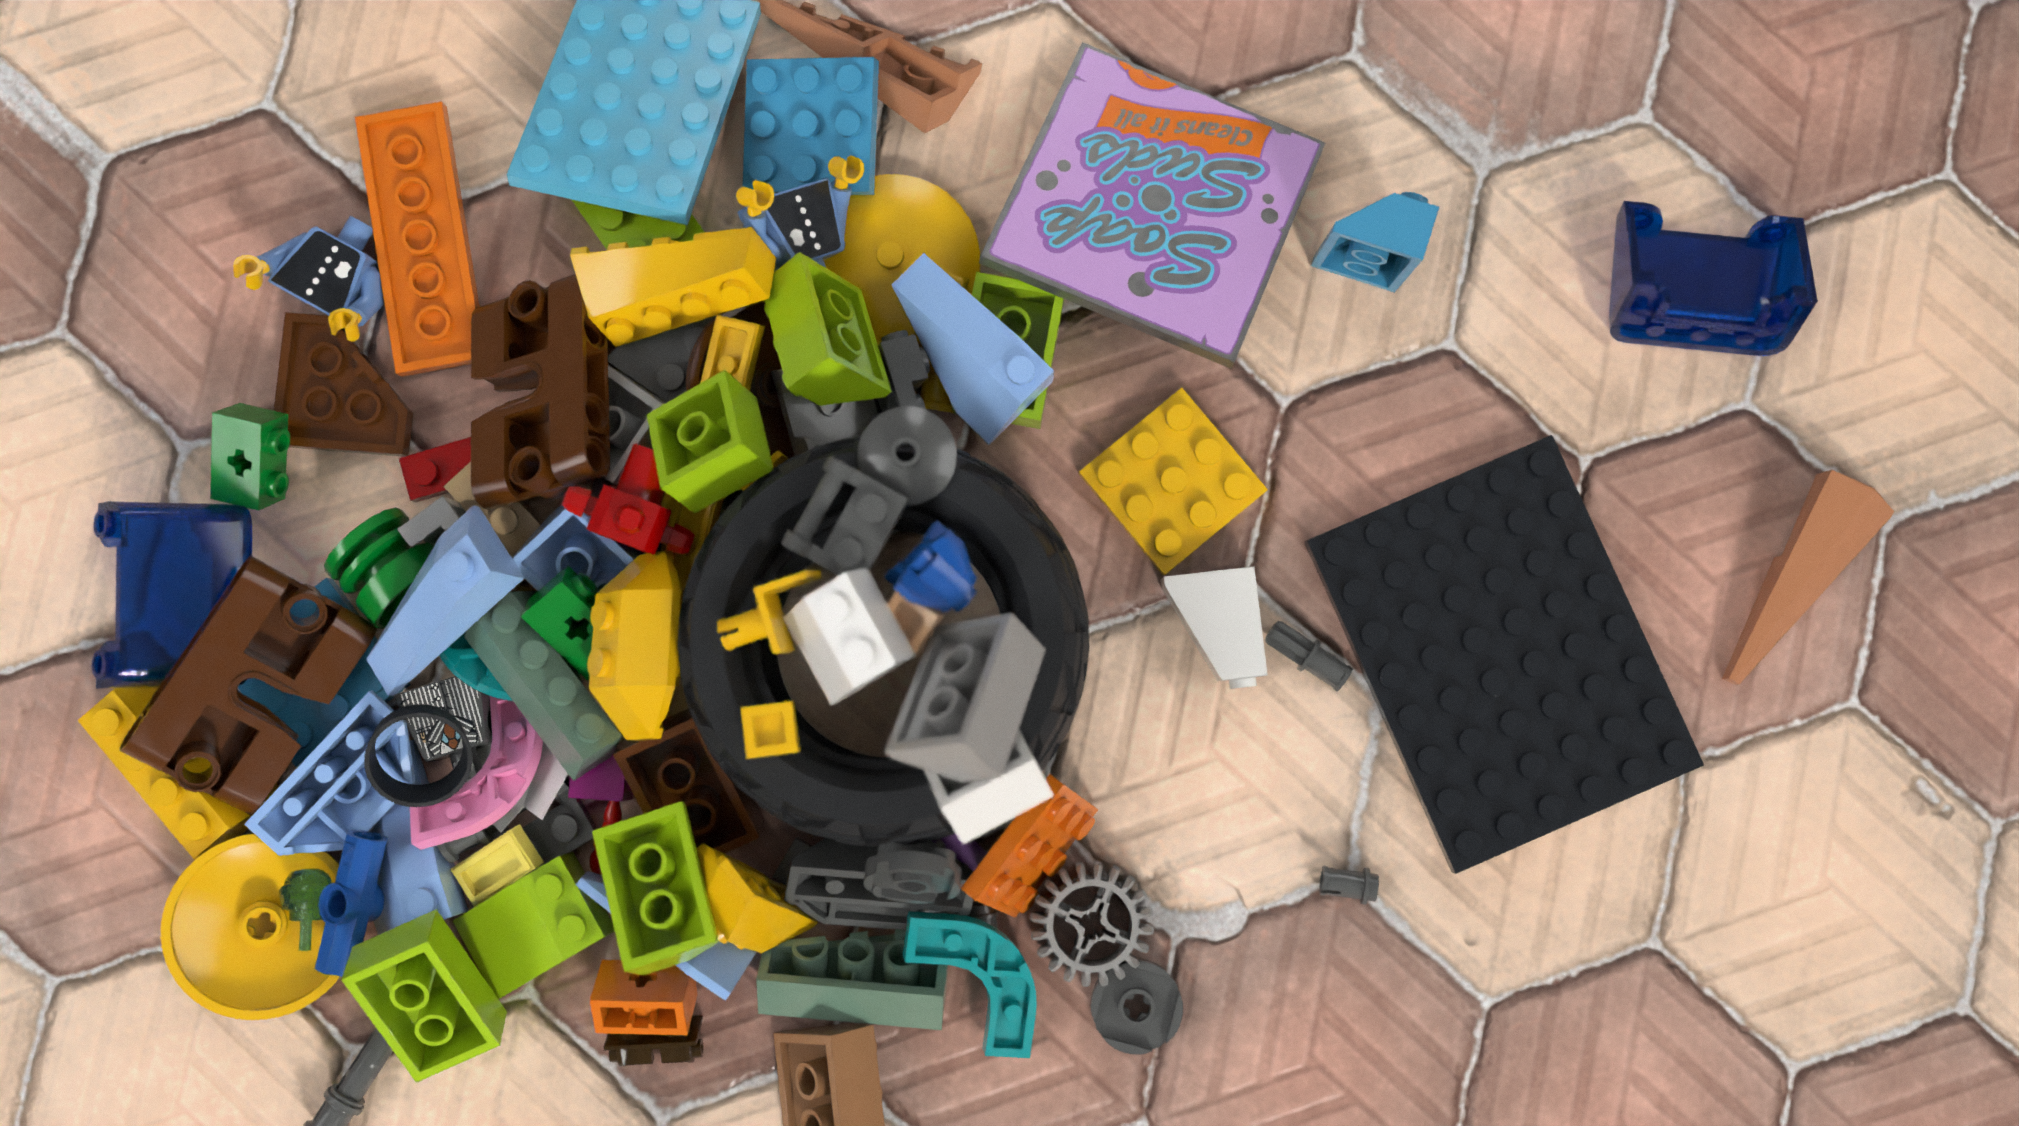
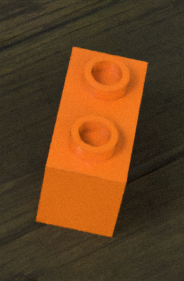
M602 960L589 1000L595 1033L688 1035L698 995L696 980L688 976L676 965L647 975L624 972L622 960Z

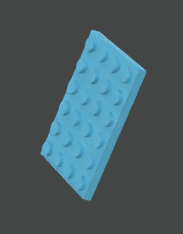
M577 0L506 174L509 185L688 225L761 15L760 2L752 0Z

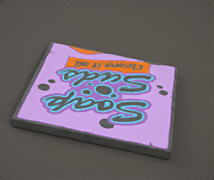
M1082 42L980 255L979 263L1232 369L1325 146V142Z

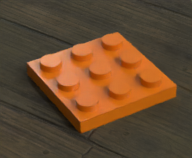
M1050 773L1045 780L1054 796L1017 815L961 887L973 900L1015 918L1019 912L1025 913L1032 907L1036 896L1039 895L1037 891L1039 886L1047 876H1054L1062 868L1067 859L1066 851L1076 839L1081 840L1089 833L1095 823L1093 816L1098 811L1090 802Z

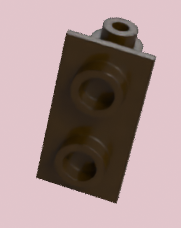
M703 1015L692 1016L688 1035L608 1034L603 1046L604 1051L609 1050L610 1062H618L620 1067L653 1064V1049H660L662 1063H693L695 1058L703 1057L704 1053L703 1039H698Z

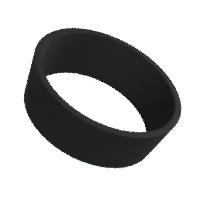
M426 704L404 706L384 717L376 727L364 756L366 775L373 788L387 800L408 807L431 806L452 797L468 779L473 761L472 749L460 722L444 709ZM414 717H426L444 722L460 735L463 743L462 754L456 767L442 779L422 785L403 783L388 775L379 764L375 750L376 739L386 728L398 721Z

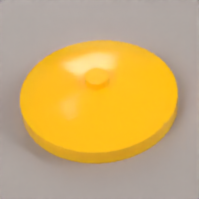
M901 174L875 176L874 195L850 196L844 237L845 249L824 260L828 270L861 289L878 345L882 342L881 338L892 332L906 330L908 336L915 334L919 347L922 346L892 288V284L923 253L948 275L969 278L967 291L971 295L976 272L981 271L978 238L971 220L960 204L950 194L935 184L918 177Z
M254 833L244 834L221 842L196 858L184 870L171 889L161 920L160 938L162 952L166 965L179 987L192 1000L216 1014L240 1020H266L285 1016L308 1006L320 998L340 977L323 974L315 970L326 923L319 912V897L326 885L335 883L339 868L338 861L328 852L295 853L293 855L279 856Z

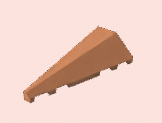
M758 0L761 12L822 58L875 57L879 61L878 99L923 133H927L949 122L981 72L983 63L977 60L970 59L969 63L964 65L946 59L945 49L933 46L930 52H927L905 41L904 35L843 14L840 15L839 19L832 20L816 14V5L805 1L801 4L800 8H797L784 0Z
M1834 470L1816 474L1782 555L1774 557L1722 679L1739 685L1892 517L1894 510L1874 488Z

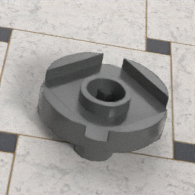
M885 843L879 845L878 854L870 857L865 863L864 886L870 892L873 884L881 887V897L892 901L914 904L935 903L936 893L948 891L947 900L956 897L960 893L962 870L955 863L956 854L949 849L933 848L927 852L907 851V847L902 844Z
M1138 959L1140 965L1137 968L1131 967L1127 961L1120 963L1119 965L1123 968L1126 975L1122 980L1116 977L1113 968L1107 970L1108 985L1101 986L1098 979L1093 988L1090 1003L1094 1023L1104 1040L1114 1049L1134 1055L1152 1052V1049L1160 1047L1165 1042L1167 1043L1178 1031L1183 1016V1001L1174 979L1164 968L1144 959ZM1135 994L1143 995V1002L1149 1005V1010L1147 1013L1140 1012L1137 1019L1129 1017L1130 1010L1123 1006L1126 999H1133Z

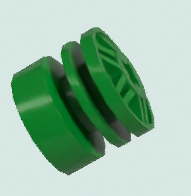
M396 507L384 510L354 528L335 546L324 563L325 572L333 580L339 581L340 588L344 593L353 594L360 591L356 598V606L376 628L384 629L434 547L433 544L428 542L416 546L408 545L397 529L407 523L409 517L402 509Z

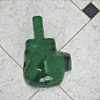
M321 869L291 871L284 881V886L279 890L282 909L290 911L289 920L300 921L299 951L311 950L313 920H323L318 907L319 897L326 885L331 884L332 880L330 875Z

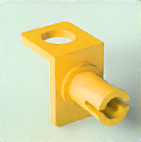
M806 570L753 588L758 603L757 609L718 620V633L725 631L729 633L739 629L736 633L720 638L726 650L730 651L735 649V647L768 637L774 654L794 651L788 626L783 619L784 612L778 593L822 579L821 571Z

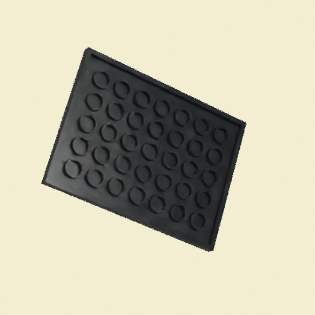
M1553 435L1304 542L1452 873L1457 874L1704 766Z

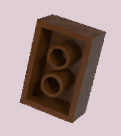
M689 708L663 720L664 729L661 739L631 741L622 738L613 756L643 814L681 801L685 802L696 849L703 843L722 853H727L760 838L764 819L754 799L741 791L712 757L694 723Z

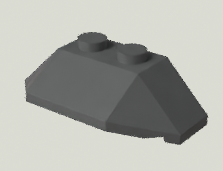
M825 838L792 858L790 862L784 901L791 905L796 904L804 913L823 924L906 930L908 911L967 916L970 915L973 899L962 889H960V893L956 897L947 900L948 891L936 893L935 903L927 904L903 903L881 897L882 888L874 884L870 892L864 886L865 863L870 857L878 854V847L850 845ZM933 841L904 845L907 847V851L927 852L929 849L941 848ZM955 858V863L962 870V887L973 871Z

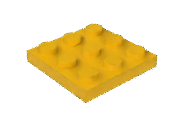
M1180 388L1079 471L1080 477L1163 576L1268 490L1183 388Z

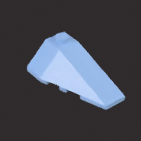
M473 505L440 536L367 657L369 665L388 696H395L524 579V576L479 506Z

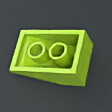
M574 852L556 857L453 920L479 971L498 999L615 932L613 922L607 911L576 886L585 872Z

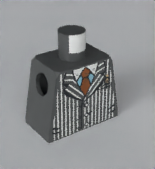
M454 676L394 696L399 708L414 704H426L439 707L452 714L462 725L472 749L473 761L468 779L473 778L482 769L477 749L492 743L489 695L473 689ZM414 717L404 719L407 721V726L426 762L450 758L452 768L456 767L462 754L463 743L460 735L452 727L432 718Z

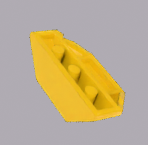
M663 550L656 552L655 555L650 553L638 555L595 594V604L591 611V624L593 626L592 649L587 661V669L590 674L589 690L626 740L661 739L664 729L662 722L668 714L675 688L681 588L677 570L673 565L674 555L672 551Z
M703 843L696 849L718 939L721 943L730 942L740 950L747 948L762 954L812 929L818 923L815 918L804 913L796 904L791 905L784 901L786 888L784 884H779L769 879L764 873Z

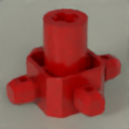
M633 444L616 488L603 485L599 498L591 496L592 491L578 486L568 488L562 506L567 511L581 518L583 513L591 516L586 530L648 554L650 553L651 555H655L659 542L666 545L665 550L678 554L689 552L695 535L689 529L677 523L674 524V527L667 525L672 511L660 506L666 492L660 488L654 451L652 449Z

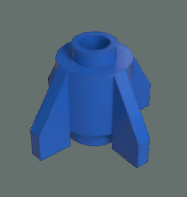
M937 520L930 526L922 539L923 541L912 550L904 562L901 561L888 570L884 578L909 602L937 609L941 613H946L951 609L959 612L976 595L977 590L973 586L977 576L973 573L964 543Z

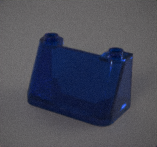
M1623 202L1617 214L1608 317L1612 338L1631 344L1752 356L1778 354L1791 344L1818 302L1804 218L1778 215L1767 216L1756 222L1750 228L1746 237L1742 238L1661 230L1663 215L1660 208L1645 202Z
M128 501L98 503V511L93 521L94 533L100 538L101 543L105 547L116 548L115 640L103 643L92 658L91 668L96 678V689H158L239 568L252 555V517L245 506L213 503ZM247 679L243 680L238 686L243 685Z

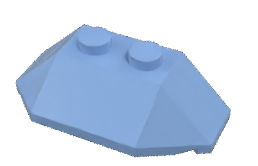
M373 690L369 691L244 825L279 856L343 850L348 830L369 832L395 803L381 796L369 782L364 766L365 751L378 724L394 710ZM401 720L386 728L377 737L375 745L376 756L379 764L388 775L403 783L414 784L415 775L407 721Z

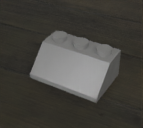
M1012 613L937 626L926 644L885 753L890 758L959 782L1002 778L1046 649Z

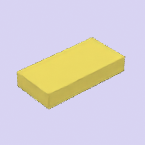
M519 824L450 870L473 906L476 907L542 865L544 861Z

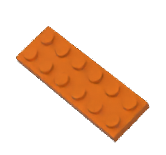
M440 101L355 117L395 373L404 377L471 364V317L474 309L480 307L447 106Z

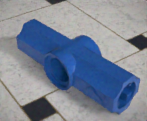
M348 830L335 883L326 885L319 897V912L326 923L315 970L323 974L342 977L352 947L364 941L368 922L377 920L384 908V895L377 882L388 837L363 830Z

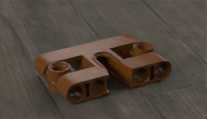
M576 274L553 281L546 288L531 280L523 281L512 290L509 297L475 308L471 317V378L475 380L484 379L494 384V390L497 392L535 389L533 393L495 407L471 422V489L477 503L484 509L491 510L535 496L555 500L561 497L570 486L607 475L610 470L607 337L588 317Z
M250 555L239 568L125 736L119 751L175 777L178 784L185 790L205 792L238 810L253 815L269 795L300 749L301 744L296 741L299 735L265 705L238 691V685L247 678H256L282 692L330 704L370 645L377 628L370 621L323 596L314 586L302 584ZM301 599H308L315 602L317 608L311 616L299 618L290 613L292 605ZM194 757H202L207 759L211 766L201 773H193L188 771L184 764Z

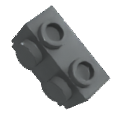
M906 330L892 332L881 338L882 342H880L878 347L892 392L886 397L874 399L877 412L883 413L889 409L901 406H914L926 409L922 397L919 394H915V391L929 378L930 363L926 351L923 347H919L916 335L908 336Z

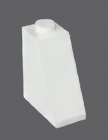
M1254 567L1164 576L1160 580L1162 591L1217 681L1229 680L1230 689L1257 686L1256 677L1268 675Z

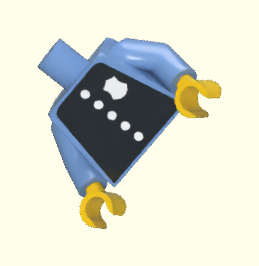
M852 155L848 156L847 161L839 156L833 157L828 163V171L836 179L831 183L826 178L774 194L770 184L754 180L752 184L753 189L743 186L737 191V201L741 205L746 206L737 212L743 223V228L752 227L777 258L774 272L798 252L826 268L824 260L844 251L847 211L852 187L848 183H856L863 176L864 163L861 159Z
M349 216L337 238L315 226L308 232H304L257 257L241 255L233 263L235 278L249 273L246 276L247 288L251 290L259 289L263 283V275L270 277L268 282L327 314L329 316L328 321L331 335H336L340 329L345 328L346 338L351 342L359 339V327L363 326L384 303L378 262L362 252L373 233V229L352 216Z

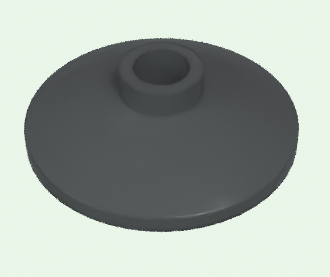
M901 406L881 413L869 423L860 438L857 459L861 472L909 498L910 500L907 505H917L933 499L948 485L956 468L957 449L950 429L938 416L919 407ZM905 444L913 446L916 450L914 458L908 462L900 461L897 458V450Z

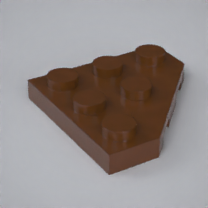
M285 312L274 411L288 414L289 448L408 456L413 412L356 343L347 340L345 330L342 328L336 335H331L328 321L329 316Z

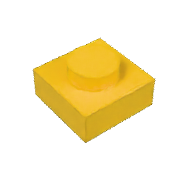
M794 701L741 708L747 759L800 752Z

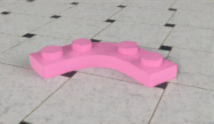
M489 696L492 743L490 754L482 769L447 800L426 807H410L411 844L419 850L461 839L489 827L513 808L529 787L540 762L543 740L513 701Z

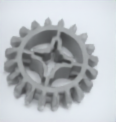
M1080 861L1075 864L1078 874L1075 878L1071 879L1064 867L1058 871L1060 878L1064 882L1060 887L1051 879H1047L1044 882L1047 890L1053 895L1050 899L1040 894L1036 896L1035 902L1039 906L1046 908L1045 913L1031 912L1030 920L1035 923H1043L1044 928L1033 930L1031 938L1037 941L1047 939V943L1037 949V954L1040 958L1046 957L1051 953L1056 955L1048 965L1051 972L1057 971L1063 963L1067 965L1064 972L1065 981L1071 982L1076 970L1082 972V986L1088 987L1090 985L1091 973H1098L1101 986L1108 985L1107 970L1113 968L1116 977L1122 980L1126 975L1123 968L1119 965L1126 960L1133 968H1137L1140 965L1136 956L1131 952L1134 948L1140 952H1148L1149 945L1138 939L1139 934L1152 935L1154 928L1152 925L1140 923V919L1152 916L1153 911L1148 906L1139 908L1136 906V904L1147 897L1143 889L1137 890L1132 894L1128 893L1135 883L1132 875L1125 877L1119 884L1116 882L1120 873L1118 866L1113 865L1109 870L1108 876L1105 877L1101 876L1103 869L1101 861H1094L1093 874L1086 875L1084 864ZM1087 886L1100 887L1093 900L1086 906L1078 907L1061 902L1069 893ZM1113 892L1127 906L1129 913L1128 932L1120 929L1118 925L1113 924L1107 918L1109 901ZM1098 909L1099 921L1105 926L1106 930L1101 929L1097 933L1094 929V934H1087L1084 941L1085 927L1078 917L1082 918L1083 915L1087 914L1090 918L1089 912H1096ZM1055 915L1064 918L1066 922L1072 924L1077 930L1071 954L1061 946L1053 930ZM1106 940L1121 944L1109 956L1096 960L1084 959L1092 945L1098 941Z

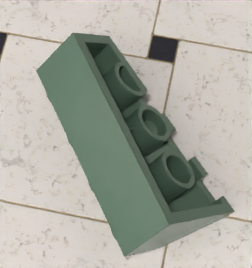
M537 591L509 592L466 631L465 639L574 781L612 757L622 735L586 690L577 670L520 617L528 599Z
M895 929V934L868 937L867 931L849 933V937L846 939L827 941L825 936L790 939L761 955L756 979L758 1014L942 1030L948 965L906 963L903 958L906 930Z

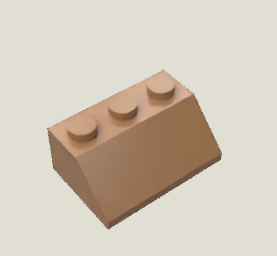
M841 1023L773 1033L783 1126H885L882 1088L880 1086L877 1061V1043L873 1024Z

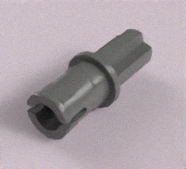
M1277 621L1266 635L1265 642L1298 664L1297 670L1300 672L1304 669L1333 687L1337 692L1342 688L1353 671V667L1346 665L1321 648L1319 640L1312 642L1282 621Z

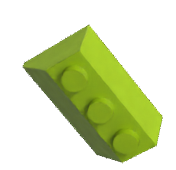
M798 252L774 272L769 299L764 300V310L774 336L773 345L779 355L784 385L793 395L797 397L802 396L819 406L886 397L892 391L861 289L801 252Z
M681 801L592 831L624 972L647 975L689 961L719 943L685 802Z

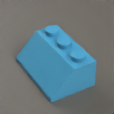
M1403 192L1401 195L1393 193L1335 222L1313 257L1311 266L1395 293L1422 262L1439 207L1429 204L1426 197L1417 193Z

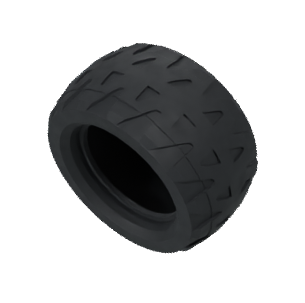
M861 437L842 439L815 447L789 458L773 468V471L757 479L722 513L707 535L692 565L684 589L679 615L678 653L682 685L694 723L712 757L741 791L757 801L758 805L771 815L804 832L850 845L878 847L885 843L910 845L934 841L956 832L940 808L924 769L890 757L869 756L843 748L814 729L797 710L796 706L795 714L800 752L748 759L746 756L741 708L789 702L792 700L782 679L778 655L773 653L768 637L728 651L723 646L720 638L736 633L739 629L729 633L726 631L718 633L717 623L720 619H727L757 609L758 603L753 588L803 572L813 562L807 557L790 550L781 542L788 529L792 531L795 529L826 473L823 466L829 455L859 470L857 452ZM902 445L897 450V458L903 462L911 461L915 456L916 450L911 445ZM956 448V468L945 489L927 502L907 505L893 530L925 535L930 526L937 520L947 530H951L964 543L970 563L978 570L990 587L997 602L1000 615L1012 613L1046 649L1019 725V730L1042 772L1055 755L1070 729L1080 704L1086 679L1090 648L1089 618L1083 589L1079 580L1080 577L1062 536L1052 521L1038 507L1035 500L1005 473ZM843 481L811 541L824 547L856 489L855 486ZM791 589L778 593L782 609Z

